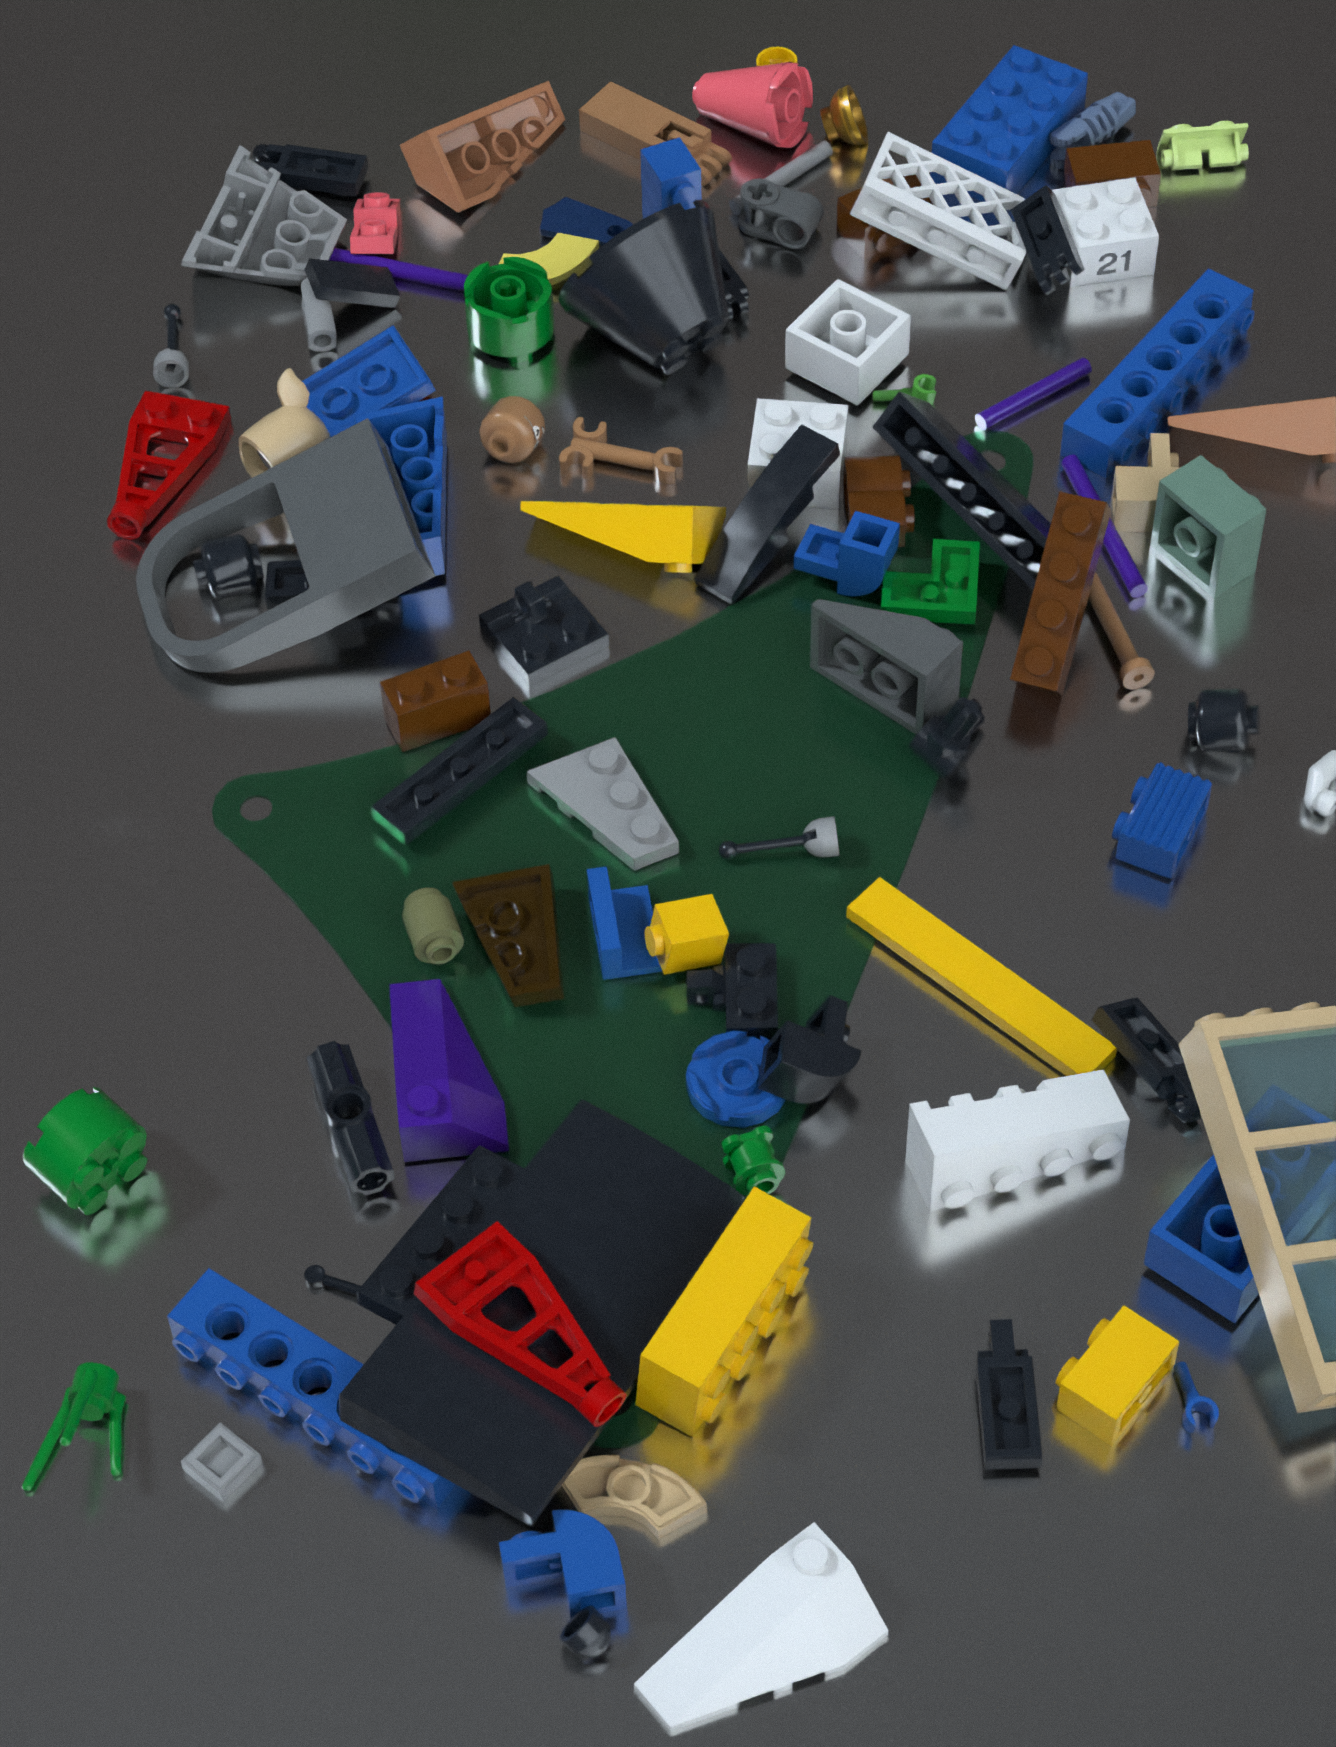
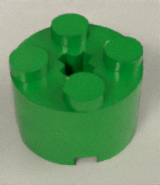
M504 257V264L490 266V261L482 263L469 273L464 283L469 343L471 346L488 354L508 357L509 360L517 363L525 362L532 357L533 352L543 347L550 340L554 332L553 291L551 283L547 279V272L539 264L520 257Z
M93 1087L94 1093L88 1094L83 1088L79 1089L57 1103L37 1126L43 1132L37 1145L34 1146L28 1141L23 1153L24 1165L70 1208L79 1209L85 1215H91L98 1211L108 1198L107 1191L121 1179L125 1182L135 1179L143 1171L148 1161V1158L142 1154L147 1139L146 1130L99 1087Z

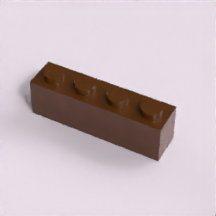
M1059 491L1010 680L1016 685L1063 696L1111 514V509L1107 502Z

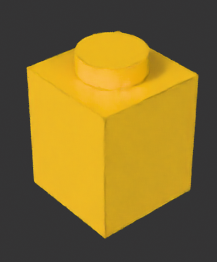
M713 894L655 904L650 926L645 928L647 950L652 957L657 956L664 975L721 964L729 936L728 929Z

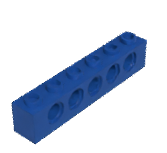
M1208 268L1063 423L1060 455L1063 457L1076 455L1084 468L1104 478H1107L1113 472L1115 466L1119 464L1125 465L1131 458L1135 446L1143 438H1150L1151 433L1155 432L1159 420L1167 411L1173 412L1180 404L1186 390L1191 385L1197 386L1201 382L1207 367L1215 359L1221 360L1228 351L1231 341L1238 334L1243 335L1249 329L1255 314L1254 310L1251 309L1254 290Z
M210 1268L206 1270L167 1315L173 1336L172 1344L182 1356L192 1362H198L200 1359L215 1368L217 1375L230 1387L237 1390L245 1387L258 1396L263 1406L274 1415L283 1418L287 1414L302 1424L306 1433L318 1443L325 1446L333 1443L347 1452L351 1462L362 1471L369 1474L377 1471L392 1481L393 1487L406 1499L415 1503L421 1499L433 1508L438 1509L456 1486L451 1481L340 1421L339 1394L364 1364ZM229 1333H241L238 1337L232 1340L221 1339L223 1336ZM271 1360H284L277 1367H264ZM316 1387L329 1388L320 1395L307 1394Z

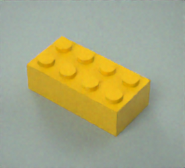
M753 1187L641 1353L636 1406L691 1437L695 1435L703 1421L709 1424L713 1423L726 1400L727 1395L723 1393V1390L731 1378L739 1381L744 1376L754 1357V1351L750 1350L759 1335L765 1339L770 1336L782 1313L778 1306L786 1294L794 1297L807 1277L809 1268L804 1266L814 1244V1242L808 1240L812 1217L757 1187Z

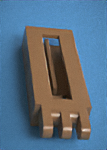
M611 81L579 109L580 131L641 160L640 149L680 137L701 168V186H706L712 180V177L721 172L722 167H726L732 161V156L728 150L711 142V129Z

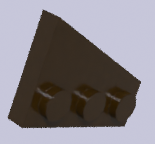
M540 865L452 882L454 890L514 1008L564 999L554 876L550 865Z

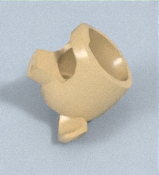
M291 368L286 369L277 382V394L282 407L264 416L239 437L240 459L251 478L268 470L258 452L272 468L330 438L329 431L322 420L307 408L310 393Z

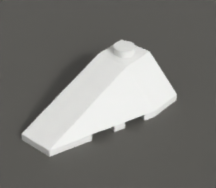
M813 1522L765 1559L634 1683V1689L670 1731H674L735 1709L739 1702L773 1690V1693L777 1694L791 1689L792 1683L822 1672L827 1676L844 1670L888 1635V1629L853 1564L818 1525Z

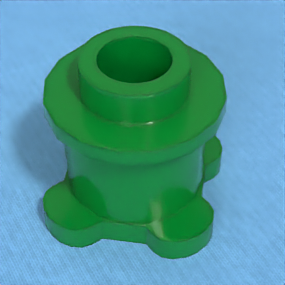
M768 1126L757 1127L753 1131L742 1135H730L721 1143L722 1149L726 1153L722 1160L724 1166L728 1170L735 1171L736 1175L733 1183L736 1190L743 1195H749L754 1186L770 1194L777 1189L785 1176L786 1171L782 1162L774 1158V1148L769 1142L773 1139L774 1135Z

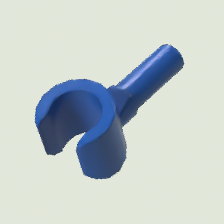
M1186 1362L1176 1363L1173 1368L1186 1404L1181 1417L1182 1427L1185 1431L1194 1433L1196 1422L1192 1412L1200 1411L1207 1416L1209 1426L1213 1429L1219 1417V1408L1211 1398L1200 1396Z

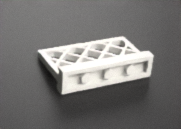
M887 132L850 215L1004 290H1007L1026 254L1017 225L1006 211L1020 204L1025 198ZM891 150L905 157L908 164L896 165L888 151ZM929 172H936L944 176L947 183L935 184ZM916 175L922 186L910 188L903 176ZM890 178L894 186L883 181L882 179ZM967 191H975L983 195L986 201L974 203ZM954 193L961 205L949 207L942 195ZM929 197L933 205L920 198ZM993 212L1000 224L988 226L981 214ZM968 216L972 224L959 217ZM1007 235L1011 243L998 236Z

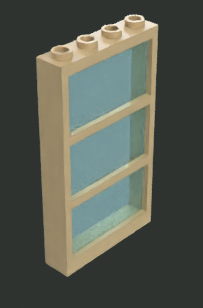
M1310 1002L1299 1005L1291 1011L1274 1013L1272 1008H1260L1240 1017L1226 1018V1015L1223 1013L1206 1015L1194 1023L1195 1027L1178 1045L1297 1413L1336 1407V1006L1320 1007L1319 1003Z

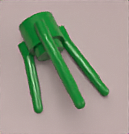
M95 1362L83 1363L76 1368L72 1385L66 1388L62 1405L22 1483L24 1491H30L33 1488L61 1433L60 1443L63 1446H68L72 1442L81 1419L98 1421L103 1418L104 1413L109 1414L110 1472L113 1476L121 1474L122 1411L126 1396L116 1392L119 1375L115 1370Z

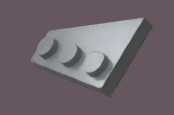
M615 737L527 771V782L539 793L542 791L546 792L557 801L559 810L569 818L575 816L593 831V837L634 871L679 853L678 839Z

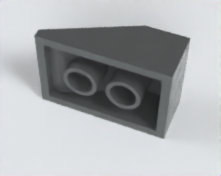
M817 599L811 605L810 668L917 735L934 715H946L959 699L963 641L959 640L951 631L940 628L929 620L917 616Z

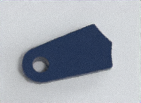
M564 197L543 210L542 222L539 228L540 234L545 237L554 238L557 233L599 240V246H603L633 224L616 215Z

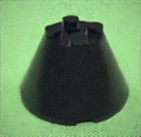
M695 200L693 203L696 208L684 210L681 203L674 204L628 227L596 250L589 257L594 265L580 278L576 273H573L559 294V304L567 314L651 366L662 368L665 375H670L681 369L687 363V357L701 349L703 353L709 352L720 345L725 339L721 331L727 325L729 317L714 213L709 205L702 200Z

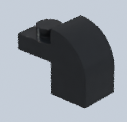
M829 995L806 1021V1027L787 1020L763 1048L758 1089L785 1100L803 1104L818 1102L826 1098L856 1066L862 1050L846 1044L850 1035V1026L846 1024L848 1002Z

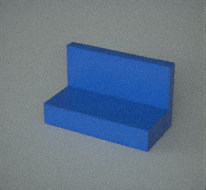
M607 866L587 869L588 898L603 980L663 972L657 956L652 957L649 954L645 943V928L650 926L653 915L648 885L611 890Z

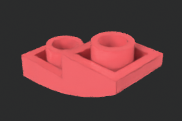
M382 192L367 193L364 195V199H357L353 209L354 228L350 235L351 254H394L400 220V199H389V194Z

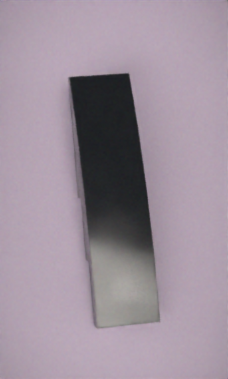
M801 424L773 457L731 516L695 576V584L733 604L788 542L786 529L814 499L812 486L840 456L839 444Z

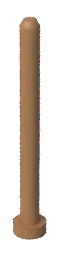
M1095 572L1088 599L1122 665L1119 670V677L1127 689L1142 688L1153 679L1154 669L1148 659L1138 656L1097 572Z

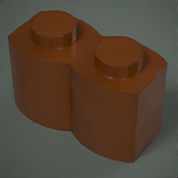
M899 455L844 457L843 495L846 529L855 511L900 523L898 547H904L906 532H914L913 504H905L904 498L910 497V470H902Z

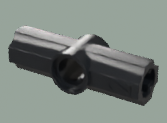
M336 1041L318 1045L316 1050L306 1057V1061L327 1121L330 1140L336 1147L351 1193H363L365 1196L383 1191L389 1182L395 1180V1174L373 1114L371 1097L363 1086L349 1044H339ZM347 1116H357L353 1119H343Z

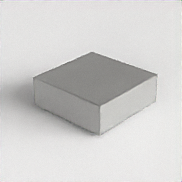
M220 1422L181 1460V1464L187 1474L224 1502L262 1464V1460L257 1451Z

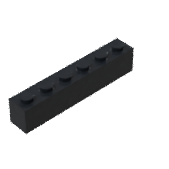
M899 391L872 428L1034 590L1051 523L929 402Z

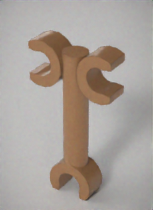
M578 417L573 423L571 445L561 451L559 455L561 474L566 475L568 468L573 464H582L584 479H589L593 475V459L653 471L654 477L659 482L675 484L676 467H682L683 451L675 447H664L656 453L607 444L606 422L601 421L598 429L594 432H585L584 418Z

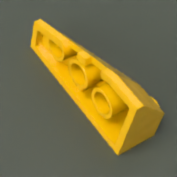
M521 501L520 510L646 562L664 563V572L691 573L692 564H700L705 561L719 536L726 518V507L600 504L556 501Z

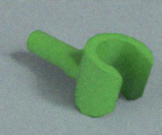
M921 374L914 378L912 388L874 390L873 402L892 401L900 391L933 405L937 393L934 390L936 378L932 375Z

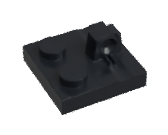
M559 575L535 587L531 581H527L515 587L513 598L479 614V625L482 631L529 687L609 647V634L578 597L570 591Z

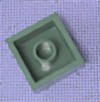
M1200 455L1159 481L1150 545L1215 599L1255 573L1267 509L1255 496L1248 494L1233 482L1222 469L1215 467Z

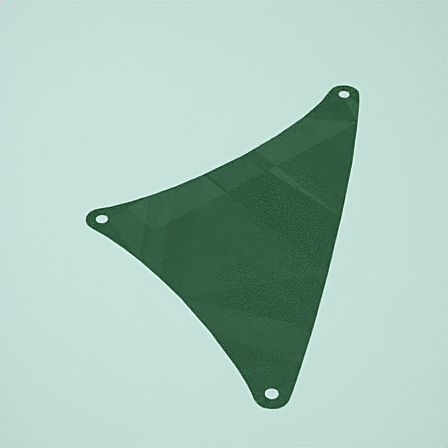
M995 430L976 431L963 436L979 453L986 450H995L1003 454L1006 458V464L998 472L1027 499L1033 471L1034 455L1030 447L1021 438L1008 432ZM921 479L911 488L910 497H904L905 504H913L914 532H906L905 546L897 548L887 571L931 574L933 539L980 542L975 625L932 622L940 628L951 631L959 640L963 641L959 698H967L1008 565ZM795 569L778 581L672 638L553 691L521 702L547 722L548 735L406 846L372 819L371 806L472 728L403 753L399 745L396 744L326 763L285 771L241 776L227 782L215 796L212 815L214 825L254 860L284 890L326 938L379 1009L391 1029L389 984L441 979L504 1100L509 1151L495 1152L496 1154L525 1168L576 1104L583 1099L671 1147L736 1190L733 1183L736 1175L735 1171L726 1169L722 1161L726 1156L721 1146L722 1141L733 1134L742 1135L753 1131L757 1127L768 1126L774 1135L773 1139L769 1141L774 1148V1158L783 1163L808 1103L803 1104L786 1100L778 1113L763 1123L744 1128L721 1126L704 1118L691 1104L686 1089L687 1066L692 1060V1054L700 1044L714 1035L726 1033V1012L715 1011L713 1006L687 1005V971L713 970L714 966H726L725 951L721 964L666 975L663 972L603 980L588 898L587 869L607 866L611 890L648 885L652 911H654L655 904L713 894L729 932L727 943H776L778 1030L787 1020L806 1027V1021L829 995L847 1001L849 1007L876 938L846 917L847 906L879 877L893 887H897L939 775L907 749V746L916 734L810 668L811 605L817 599L881 610L883 580L879 587L869 594L845 596L837 594L838 581ZM615 737L678 839L679 853L634 871L593 837V831L575 816L569 818L559 810L557 801L546 792L542 791L539 793L527 782V771ZM254 795L264 796L272 803V811L269 816L258 821L245 819L240 813L242 802ZM835 817L839 856L817 857L809 853L803 845L741 853L731 860H725L719 855V846L726 840L740 844L802 836L810 822L819 818ZM549 864L554 876L564 999L514 1008L454 890L452 882ZM422 888L438 889L442 895L450 900L464 939L462 949L452 960L443 964L425 963L417 959L402 918L405 899L414 891ZM637 1385L630 1393L632 1402L629 1409L622 1415L613 1416L593 1445L603 1448H623L639 1443L653 1432L660 1419L635 1405Z

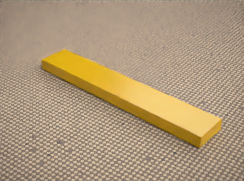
M881 877L875 880L847 906L846 917L1065 1076L1103 1070L1116 1057L1117 1049L1108 1039Z

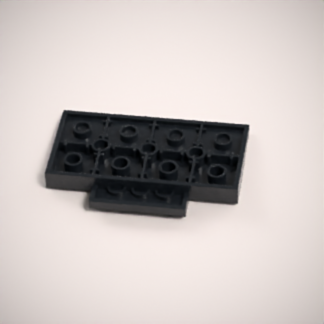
M583 1099L576 1104L525 1168L479 1145L357 1290L358 1305L396 1326L339 1394L340 1421L532 1526L611 1418L603 1425L594 1427L571 1403L452 1332L414 1295L415 1283L498 1221L536 1257L611 1374L610 1378L627 1394V1398L638 1383L641 1353L746 1197L671 1147ZM510 1286L481 1309L487 1319L508 1331H519L536 1317L535 1309L525 1293L514 1286ZM551 1329L527 1347L531 1353L552 1368H559L573 1357L571 1349L558 1333ZM588 1384L584 1389L589 1392L595 1384Z

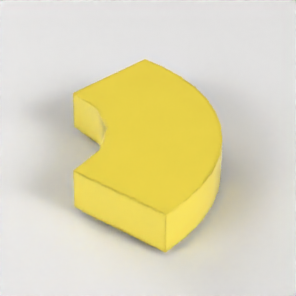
M557 233L549 244L537 251L523 254L503 253L499 264H504V257H520L531 260L544 268L547 272V279L551 285H554L563 280L567 281L573 273H576L577 276L581 275L592 264L589 257L599 249V240Z

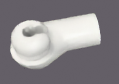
M1336 750L1328 752L1313 764L1308 771L1303 801L1311 813L1317 811L1324 817L1330 816L1336 809V792L1328 790L1330 783L1336 778Z

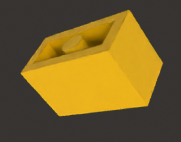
M1123 1305L1111 1321L1103 1318L1096 1325L1087 1342L1089 1348L1080 1359L1074 1356L1071 1357L1062 1367L1055 1382L1060 1387L1056 1410L1110 1446H1113L1174 1369L1173 1366L1175 1365L1180 1341Z

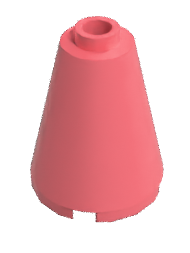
M785 62L705 73L693 87L692 100L696 105L697 111L703 116L776 147L792 148L800 142L807 130L809 122L802 120L805 108H812L813 88L809 72L805 67H800L797 63Z

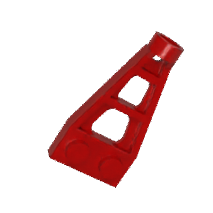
M145 390L129 421L116 503L107 518V525L115 535L128 540L140 537L145 526H148L215 452L231 421L229 406ZM151 438L188 444L187 448L175 460L147 455L148 444ZM139 473L166 477L156 491L134 487Z
M498 1221L415 1283L414 1295L452 1332L571 1403L594 1427H599L607 1422L624 1403L627 1394L610 1378L611 1374L536 1257ZM510 1286L521 1289L536 1312V1317L519 1331L503 1329L487 1319L481 1311L485 1305ZM549 1329L556 1331L573 1352V1357L559 1368L548 1366L527 1348ZM594 1383L595 1386L589 1392L584 1389L588 1384Z

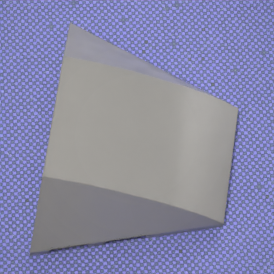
M240 145L226 171L223 187L201 231H196L182 259L181 266L200 269L237 280L270 285L301 286L302 281L307 278L304 270L309 258L330 260L345 228L347 219L307 191L297 192L280 180V172L272 167L267 171L250 159L251 152Z

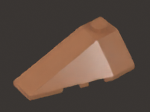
M546 81L427 130L400 144V148L416 184L459 213L493 198L501 190L503 183L523 166L522 163L531 153L539 149L566 119L550 82Z
M1336 396L1167 417L1168 426L1309 456L1321 455L1322 463L1336 462Z

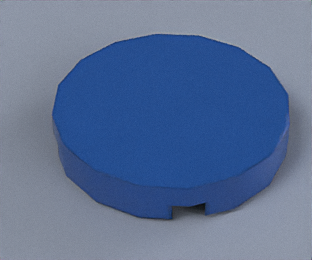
M730 1031L714 1035L696 1048L692 1054V1060L687 1066L686 1089L691 1104L704 1118L721 1126L744 1128L763 1123L778 1113L786 1100L758 1089L763 1048L769 1042V1039L760 1036L759 1040L755 1037L747 1036V1032Z

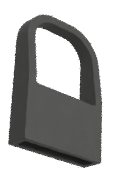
M367 418L169 522L155 535L145 549L137 570L136 587L149 632L155 642L176 664L189 670L210 673L228 671L244 666L319 636L435 577V573L388 446ZM285 513L309 584V589L214 638L190 641L177 637L165 598L167 579L176 564L188 553L201 547L207 540L228 536Z

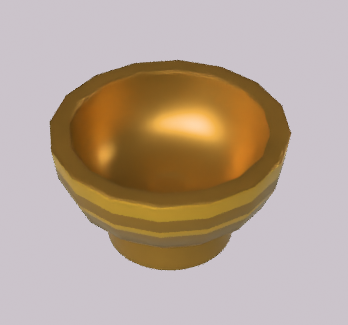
M846 85L833 95L830 106L820 110L825 132L830 141L841 138L842 141L852 145L867 144L868 130L862 108L852 87Z

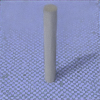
M823 140L764 179L774 184L785 186L833 154L832 147L827 141ZM740 195L729 201L730 209L735 215H740L743 211L744 203L741 201Z

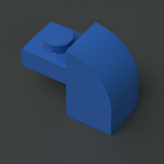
M855 511L845 533L810 524L794 555V569L838 581L837 594L845 596L869 594L881 584L897 551L900 523Z
M573 1510L552 1511L554 1532L542 1534L538 1531H526L515 1535L511 1540L499 1542L506 1588L562 1577L570 1619L580 1610L590 1605L599 1613L627 1609L626 1585L617 1544L609 1530L595 1518Z

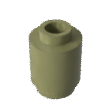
M435 888L416 890L405 899L402 918L417 959L432 964H443L452 960L462 949L464 939L450 900Z

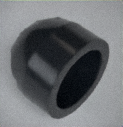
M590 1605L580 1610L571 1618L561 1632L560 1641L579 1657L593 1659L602 1655L609 1646L611 1629L606 1619Z

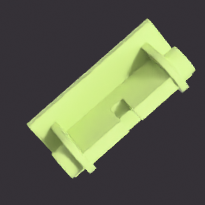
M1219 121L1211 126L1204 127L1179 124L1163 130L1157 147V152H1161L1162 166L1170 167L1171 171L1202 168L1201 153H1208L1210 167L1239 166L1241 161H1247L1249 156L1247 143L1241 144L1248 129V123L1234 124L1232 121Z

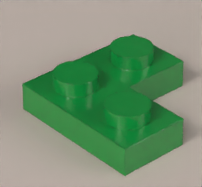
M933 539L931 574L887 571L883 578L881 610L922 617L930 622L975 625L980 542Z

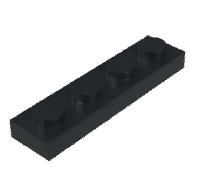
M512 697L371 806L372 819L406 846L548 735L547 722L515 697Z

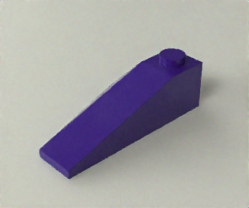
M441 979L389 984L398 1123L404 1162L471 1155L479 1145L494 1153L509 1151L504 1100Z

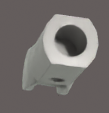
M306 278L301 283L303 298L301 307L309 349L315 352L332 350L336 347V329L332 308L329 304L330 301L316 299L309 280Z

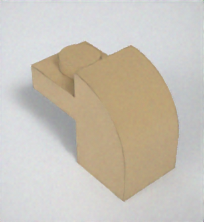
M1151 433L1147 467L1115 466L1111 498L1112 520L1118 532H1152L1159 481L1181 468L1179 467L1178 453L1170 452L1168 433Z

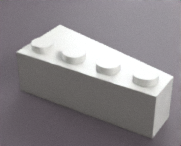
M1104 1070L1043 1080L1036 1088V1091L1025 1092L1018 1085L1001 1087L993 1098L974 1101L970 1093L951 1096L948 1101L950 1106L931 1109L927 1101L910 1103L905 1161L929 1212L944 1207L958 1208L967 1204L975 1197L993 1191L1007 1192L1016 1188L1024 1181L1042 1175L1056 1176L1067 1171L1073 1165L1091 1159L1105 1160L1114 1156L1126 1147L1130 1119Z

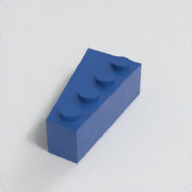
M443 396L354 415L355 424L368 418L387 444L435 576L445 574L447 430Z

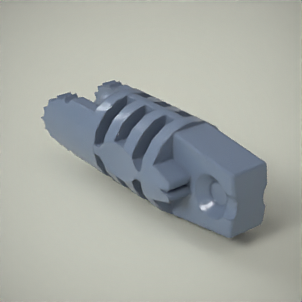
M1115 92L1108 97L1093 102L1089 107L1083 109L1082 112H1079L1056 128V130L1049 134L1051 144L1058 146L1050 155L1052 166L1055 169L1064 168L1066 148L1100 145L1101 142L1113 136L1136 114V101L1131 97L1125 96L1123 93Z

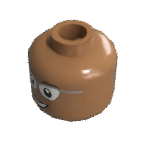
M508 396L500 399L482 420L479 429L480 441L493 458L504 463H518L531 455L542 440L545 432V420L540 409L531 401L519 396Z

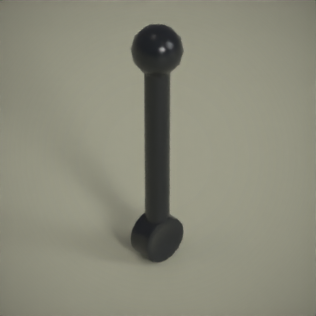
M312 1265L304 1272L305 1282L312 1289H318L325 1285L357 1295V1290L361 1287V1285L326 1275L324 1268L320 1265Z

